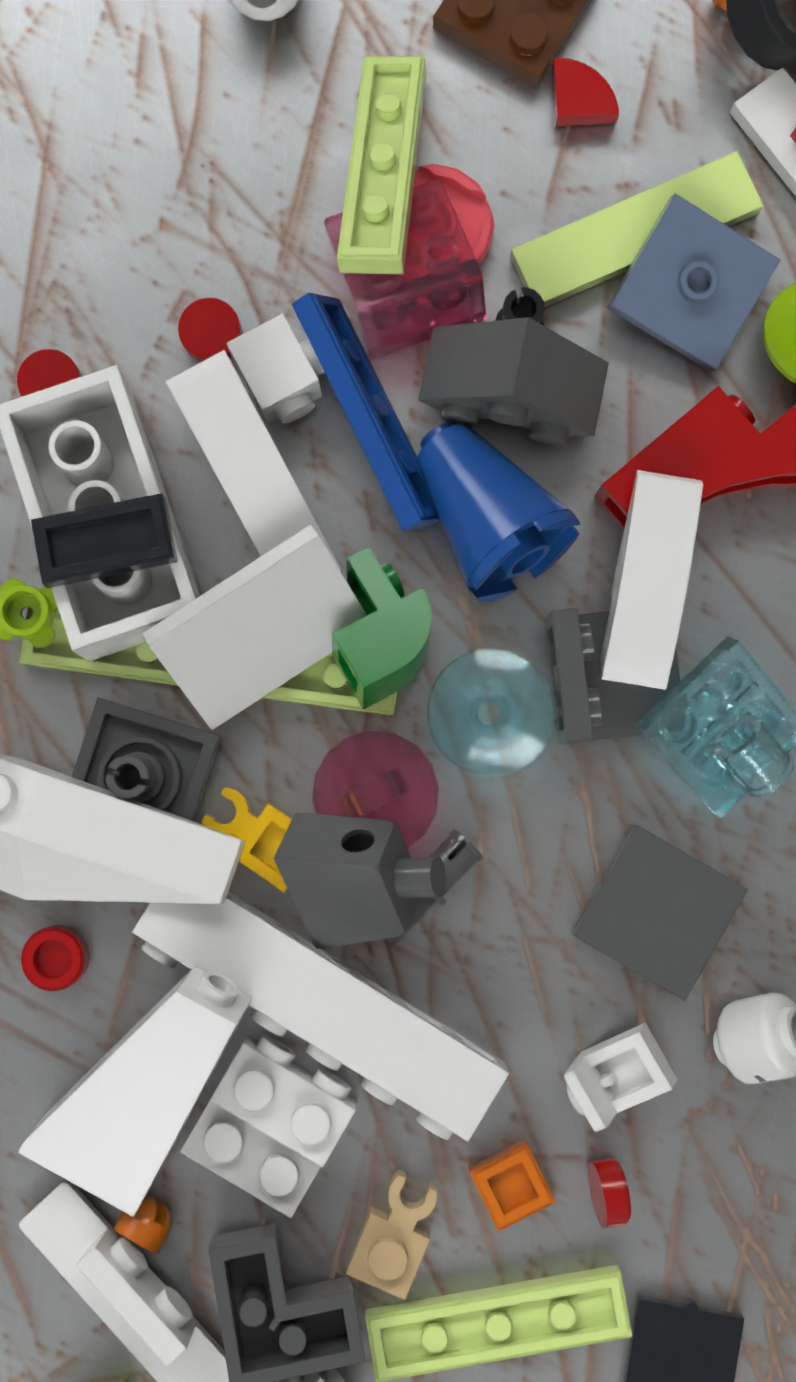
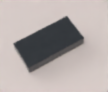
M162 493L31 519L42 584L47 588L178 562L167 502Z

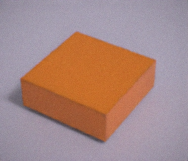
M526 1139L468 1167L469 1173L498 1232L556 1203Z

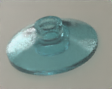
M485 648L463 654L443 669L433 684L429 695L427 719L435 744L450 762L473 774L499 776L525 767L542 752L553 731L555 704L547 680L533 663L519 654L508 650ZM490 701L500 707L501 719L497 724L486 725L480 721L478 708L482 703Z

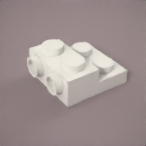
M248 1035L180 1152L287 1217L292 1218L319 1169L325 1165L354 1115L357 1099L348 1095L352 1087L334 1073L318 1068L316 1074H313L294 1063L293 1060L296 1053L282 1042L267 1035H263L260 1041Z

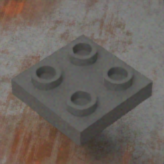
M97 697L72 777L109 790L120 798H131L195 822L222 736Z

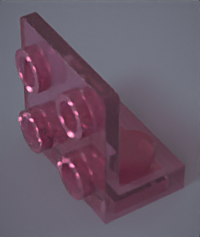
M435 180L414 187L404 274L343 273L355 304L362 339L370 360L430 340L433 327L479 323L487 320L482 271L443 183L440 180ZM343 212L327 217L324 220L326 233L336 258Z

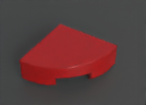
M554 57L551 68L555 127L617 123L619 116L617 99L605 78L585 63L570 58Z

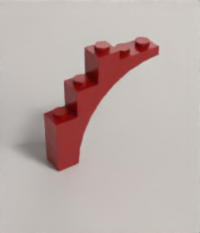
M717 386L600 486L594 497L624 531L637 470L702 480L701 504L719 496L765 486H796V404L765 431L760 433L754 427L755 417L750 408L739 397L733 394L727 396Z

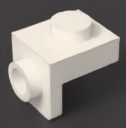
M646 1023L581 1051L564 1074L565 1081L567 1082V1093L573 1107L578 1113L586 1116L595 1132L609 1127L617 1113L671 1091L678 1081Z

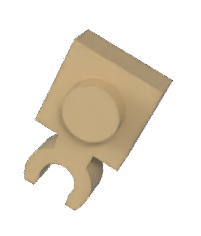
M399 1169L394 1173L389 1182L388 1201L391 1207L389 1213L387 1214L373 1207L370 1208L346 1266L345 1275L406 1300L430 1241V1231L416 1226V1223L428 1217L434 1210L437 1203V1187L429 1182L422 1199L416 1202H409L401 1195V1190L406 1180V1172Z

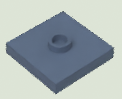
M675 193L667 201L606 308L712 372L718 369L781 259Z

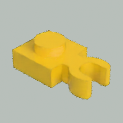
M224 787L220 794L234 803L236 807L235 818L230 823L224 824L215 817L206 814L201 820L202 824L246 840L239 862L285 893L287 886L273 858L293 818L271 803H268L259 817L251 812L250 803L242 792L234 788Z

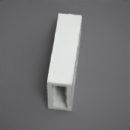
M225 350L165 381L260 556L311 524L342 573L335 556Z
M194 966L43 1116L25 1139L18 1153L134 1217L181 1133L249 1006L252 997L239 991L237 984L227 976L212 971L205 972Z

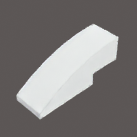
M640 470L636 472L611 589L612 603L599 659L601 678L603 680L665 690L667 688L691 570L703 490L702 480Z

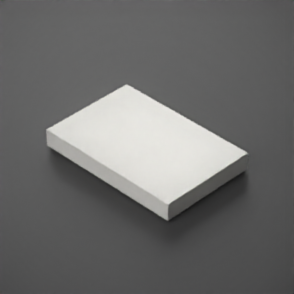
M310 524L148 629L142 635L149 648L211 730H213L332 652V633L367 615L320 536Z

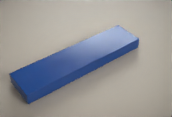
M308 292L291 305L402 530L431 527L438 523L440 518L417 464V455L340 299Z

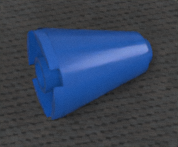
M449 422L442 423L434 427L423 437L420 443L422 449L417 456V464L467 588L478 601H493L518 590L512 579L528 570L534 578H537L558 561L576 541L579 532L574 526L580 525V522L574 513L465 423L455 425Z

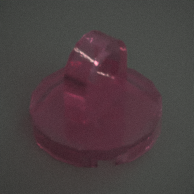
M367 731L346 737L326 754L315 774L312 801L316 814L390 820L398 825L408 849L425 835L435 817L439 787L432 764L417 745L395 733Z

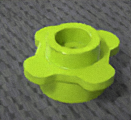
M16 578L4 582L0 588V639L4 641H9L14 637L26 639L37 648H44L50 645L55 639V631L52 628L55 611L58 610L52 588L43 587L37 589L25 585L23 581ZM27 607L33 610V616L30 619H24L22 616V611Z

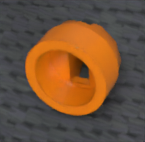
M145 1197L134 1217L122 1212L114 1230L139 1246L159 1254L172 1226L170 1212L164 1203H156L153 1197Z

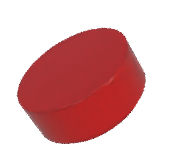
M202 298L192 302L183 311L178 324V334L182 345L189 355L199 362L225 350L230 359L231 354L226 343L243 334L241 322L234 309L225 301L217 298Z
M43 349L32 353L23 361L17 374V386L20 395L23 397L82 377V374L74 361L65 353L54 349Z
M53 925L35 932L23 947L21 954L23 972L27 979L39 989L45 991L66 989L79 981L85 974L90 958L89 948L83 936L71 927Z
M614 1158L590 1161L588 1165L590 1194L601 1227L606 1229L627 1225L631 1218V1201L626 1177L620 1163Z

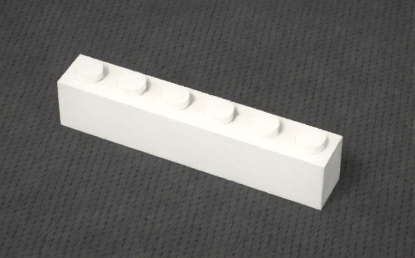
M230 891L224 904L150 903L132 931L133 934L145 940L141 949L148 956L165 966L174 968L177 962H180L190 969L196 966L205 972H217L233 980L239 987V991L252 997L249 1006L254 1008V1011L250 1016L256 1023L279 1036H284L287 1030L296 1034L309 1043L306 1052L312 1058L335 1071H338L341 1065L344 1064L364 1077L361 1086L368 1093L389 1105H394L397 1098L419 1111L416 1120L423 1127L445 1140H449L452 1133L469 1142L509 1075L508 1068L503 1060L324 949H316L313 942Z

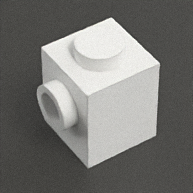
M283 313L226 343L232 360L267 425L278 419L283 424L300 419L314 409L315 404L313 401L322 397L318 376L325 372L308 338L298 342Z

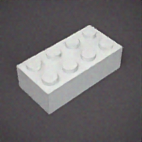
M117 365L0 404V431L30 523L31 519L160 493L166 498L178 562L52 587L71 650L88 662L145 643L146 641L142 633L201 595L133 393Z

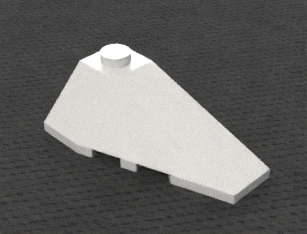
M0 755L1 891L24 900L225 903L246 840L131 798H120L109 790L27 760Z

